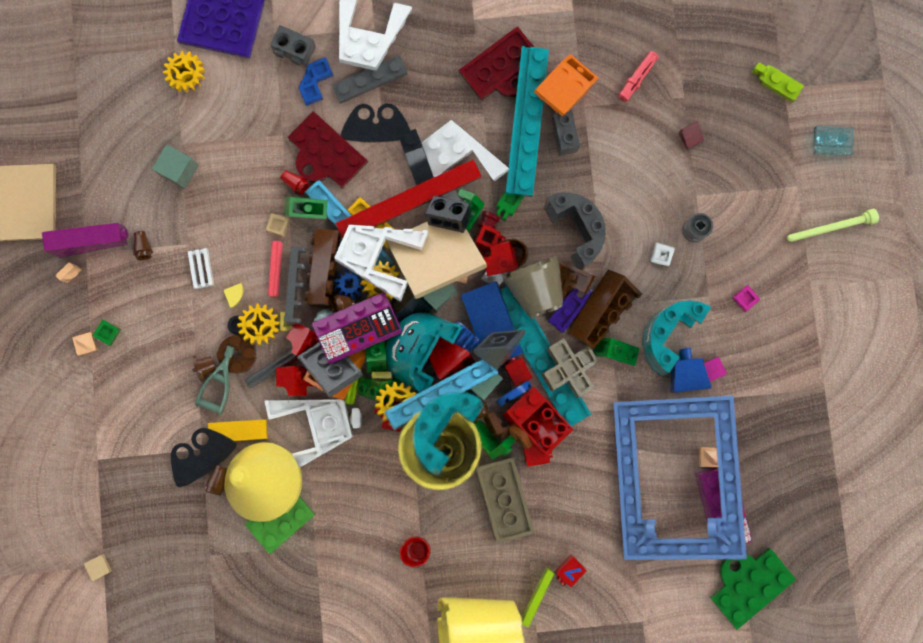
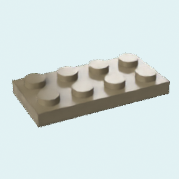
M514 457L476 467L497 544L535 534Z

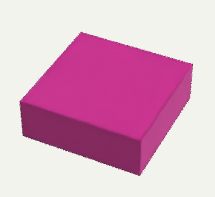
M748 285L732 297L744 312H747L760 300Z
M719 356L704 363L710 382L727 374Z

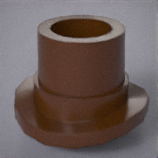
M196 355L193 356L195 368L192 369V372H196L201 382L205 381L204 376H207V374L212 373L216 369L211 356L199 359L196 358Z

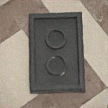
M320 342L297 356L329 398L363 376L362 372L348 356L329 364Z

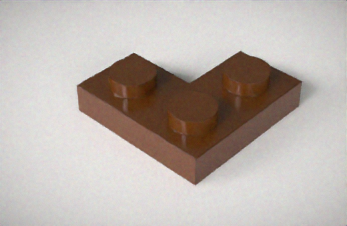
M559 261L563 300L570 287L587 294L595 276Z

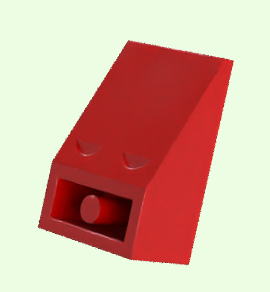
M534 386L502 414L510 425L515 424L525 431L533 446L544 456H547L574 430Z

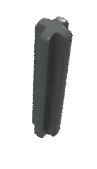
M292 351L288 352L246 378L247 386L253 388L275 374L276 367H286L296 361L298 357L291 353Z

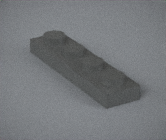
M398 56L380 64L376 71L365 70L333 84L332 87L341 104L406 76L408 73L401 57Z

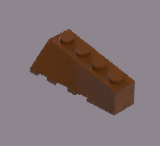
M316 229L315 234H312L311 245H314L313 253L310 252L309 264H312L311 271H308L307 274L309 290L305 292V301H307V305L310 307L333 309L334 279H336L338 262L335 261V255L339 249L341 239L339 231Z
M608 269L571 326L568 334L577 342L594 349L609 332L608 328L611 324H616L620 320V314L624 310L628 311L632 306L631 302L635 298L639 299L642 293L625 275Z

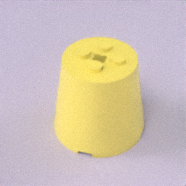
M418 412L403 428L399 439V458L405 472L419 485L430 489L444 490L460 485L472 475L480 459L481 441L475 425L455 412L433 445V447L441 452H444L447 447L451 450V453L448 454L449 460L439 475H436L422 464L415 451L413 431L417 417L420 414Z
M453 597L439 598L438 611H441V617L437 618L439 643H524L521 615L514 601Z

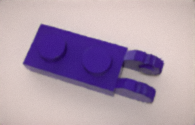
M591 288L587 294H584L585 296L582 299L576 295L579 290L574 289L573 292L571 291L562 303L563 306L555 311L548 320V323L563 334L594 292Z

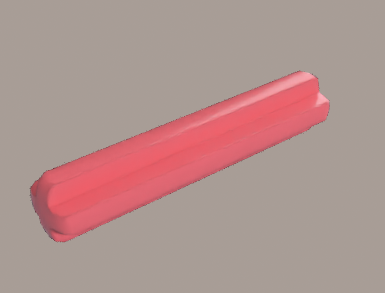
M272 241L268 285V296L270 297L279 296L283 246L280 241Z

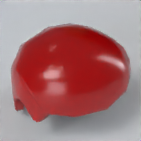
M418 536L409 538L400 547V559L409 567H420L430 558V545L425 539Z

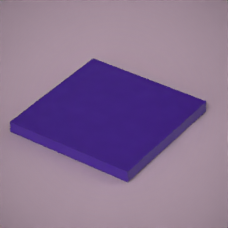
M188 0L177 42L250 59L265 0Z

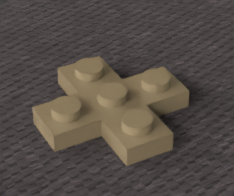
M564 338L547 348L556 366L541 375L551 391L567 382L576 398H579L595 388L585 373V370L599 362L591 348L586 347L574 354Z

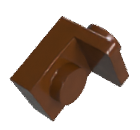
M494 411L488 413V416L483 418L493 439L497 437L503 439L511 435L509 428L513 424L502 428V420Z

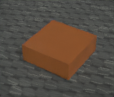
M515 424L509 428L513 438L521 446L529 449L533 445L525 431Z

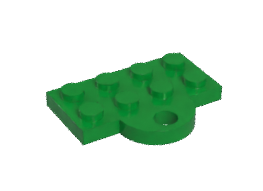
M768 548L756 559L747 555V559H724L720 566V578L724 586L710 596V599L731 625L738 630L795 582L796 578L774 551ZM732 560H737L739 566L736 570L732 571L729 568V563Z

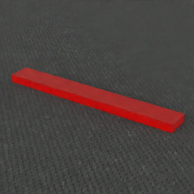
M473 159L337 222L336 226L342 239L349 225L376 227L432 201L434 196L441 197L482 178L481 173Z

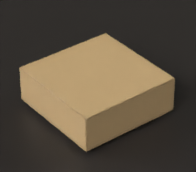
M271 213L265 231L285 238L290 219Z
M104 554L84 563L91 581H95L112 572Z

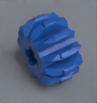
M345 269L346 275L343 276L339 272L338 275L341 279H334V282L339 284L334 287V290H340L337 295L347 297L351 295V299L355 301V294L362 297L359 290L365 288L360 285V282L364 279H361L359 275L352 271L349 274V270ZM348 281H350L351 283L352 281H354V287L350 288L346 283Z
M456 322L455 324L463 328L454 343L471 353L480 341L461 322Z

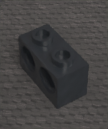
M438 196L433 197L425 213L428 225L464 233L472 216L469 203Z

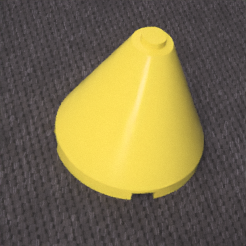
M256 443L241 450L231 461L225 476V493L231 507L240 516L256 522L273 521L284 513L289 512L297 502L302 489V472L294 456L284 447L273 443Z

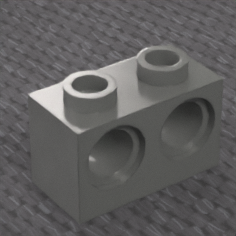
M279 25L270 43L276 56L280 58L287 57L291 62L299 66L301 64L308 65L316 48L313 39ZM284 41H287V42H288L287 45H285V46H280V44H281L282 42H284ZM299 49H305L303 53H297Z
M572 110L563 117L559 113H553L551 121L559 156L578 152L580 143Z

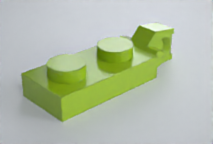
M758 62L752 70V73L760 77L758 80L761 81V85L791 103L796 100L804 87L803 84L770 65L765 66Z

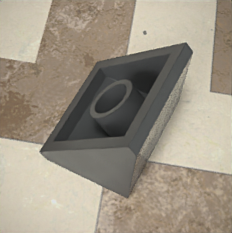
M525 329L492 332L473 350L474 354L498 370L517 349L526 333Z

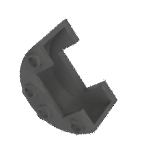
M574 193L551 195L547 198L544 206L551 222L555 223L570 216L585 243L575 249L577 253L570 256L576 268L584 271L598 256L604 245L606 227L603 216L590 200Z

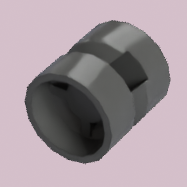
M703 213L693 215L683 225L682 232L684 237L693 243L703 240L712 232L713 221L708 215Z

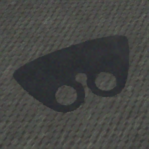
M389 103L381 105L377 111L379 122L375 124L373 122L375 117L374 109L368 104H359L346 120L341 137L357 142H388L399 140L398 135L411 130L404 116L395 105ZM388 107L393 110L392 118L385 119L382 116L384 108ZM367 108L370 111V116L367 119H361L358 116L360 109Z
M200 428L193 433L191 440L194 447L200 450L199 455H195L193 448L187 443L175 445L171 451V466L176 486H186L214 469L216 465L218 466L234 451L237 446L236 442L214 430ZM199 433H205L208 436L207 444L200 445L197 443L196 437ZM180 447L188 450L189 455L186 459H179L176 452Z

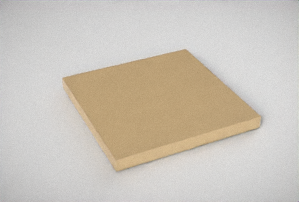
M56 165L0 166V241L43 240L42 232L56 230Z
M428 222L411 228L413 231H428V237L422 251L386 240L415 299L487 268L485 260L466 229L464 233L430 226Z

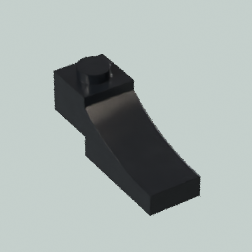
M413 129L398 135L416 186L434 178L417 130Z

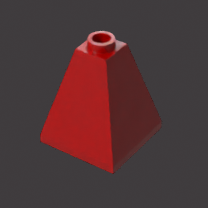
M439 337L429 355L434 370L441 381L476 363L467 350L456 344L449 343Z

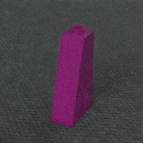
M119 223L42 232L44 251L60 258L128 245L127 239L129 238L127 229Z

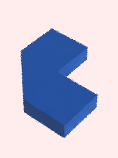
M326 57L308 64L305 76L298 87L306 106L323 100L317 82L334 76Z

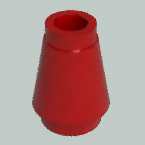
M287 170L281 174L280 179L295 194L303 195L309 188V182H307L306 178Z

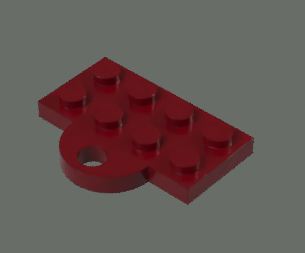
M518 26L459 69L460 75L481 101L496 90L503 96L516 97L517 89L513 88L511 84L514 81H518L522 46L527 48L534 47Z
M314 111L287 137L300 150L296 157V168L301 177L306 178L309 182L324 181L330 177L343 189L368 163L367 159ZM310 165L313 167L311 174H304L303 170L306 166Z

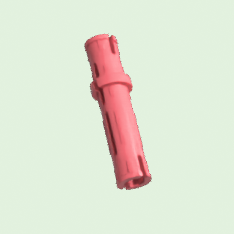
M649 51L632 77L626 80V85L618 94V98L621 101L628 102L635 90L640 88V83L659 59L655 52Z

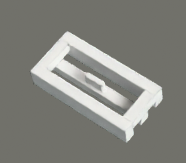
M208 249L188 251L194 289L214 286ZM201 254H204L208 283H205ZM195 255H196V258H197V264H198V270H199V276H200V282H201V284H199V282H198L197 271H196V265H195V259H194V256H195Z

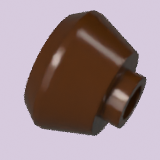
M336 295L332 299L333 313L355 305L354 300L347 296Z

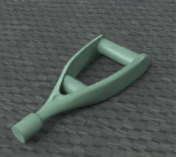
M227 346L224 360L202 385L195 402L196 407H203L218 413L219 416L223 414L230 391L229 360L232 358L235 348ZM220 370H222V371L224 372V375H222V374H220V373H218V372H219ZM211 379L225 384L221 406L202 399Z

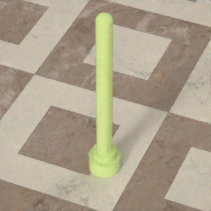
M876 209L866 210L862 216L790 234L787 240L793 242L861 223L868 225L876 224L879 222V215Z

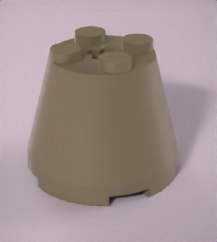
M557 255L502 275L504 283L526 315L530 316V319L541 316V314L545 313V310L549 313L563 306L560 265Z

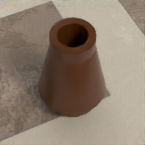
M135 232L133 255L140 261L150 259L153 251L146 237V232Z
M216 465L215 470L205 485L207 487L205 492L221 496L225 488L227 468Z

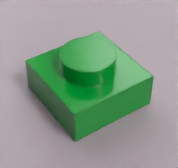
M102 319L92 336L112 346L121 329Z

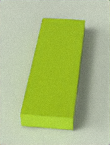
M548 567L545 568L521 618L522 625L526 627L530 626L554 576L553 570Z

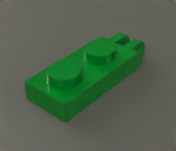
M504 192L496 205L498 211L495 215L500 216L504 212L505 214L501 220L506 221L508 216L512 217L524 196L505 194Z

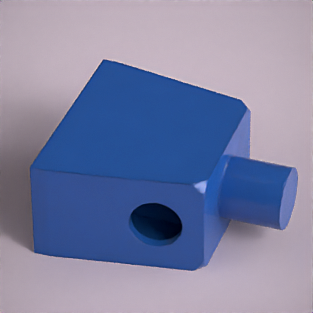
M691 348L679 349L681 360L677 361L671 369L670 392L710 389L711 383L703 359H692Z

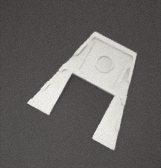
M340 0V63L376 71L386 56L391 43L393 44L397 33L404 26L408 15L411 14L412 7L394 3L386 33L380 34L350 27L358 0Z
M452 120L422 142L434 177L447 172L472 152L475 153L494 181L510 170ZM455 190L441 196L451 200L462 201Z
M349 225L335 255V261L401 301L408 285L407 281L374 271L373 268L385 240L422 251L428 237V231L423 230V232L413 231V229L392 230V228L388 227L378 229L374 228V226Z
M344 400L264 401L269 420L306 410L315 447L292 453L299 467L306 465L354 437Z

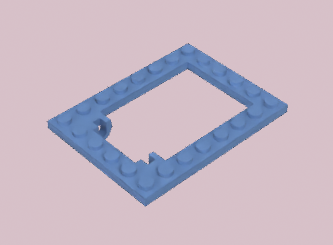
M734 396L613 402L624 560L747 559ZM714 417L722 518H708L709 538H657V532H655L656 519L642 520L635 421Z

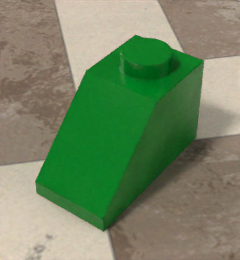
M285 197L284 216L326 219L328 200Z

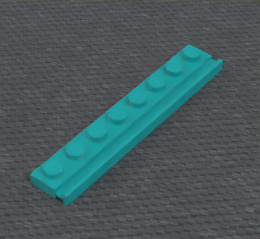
M522 46L508 165L510 170L507 174L505 194L533 197L543 100L534 91L546 79L549 49L527 48Z
M506 286L500 291L515 330L525 329L526 333L520 342L523 354L556 411L570 426L592 415L582 397L576 398L567 382L553 391L550 390L541 374L556 366L547 351L551 344L535 318L530 319V316L526 315L508 287Z

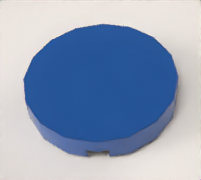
M529 380L496 400L499 407H502L532 388Z

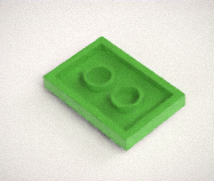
M299 496L292 509L276 520L268 522L249 520L245 526L265 550L271 554L316 514Z

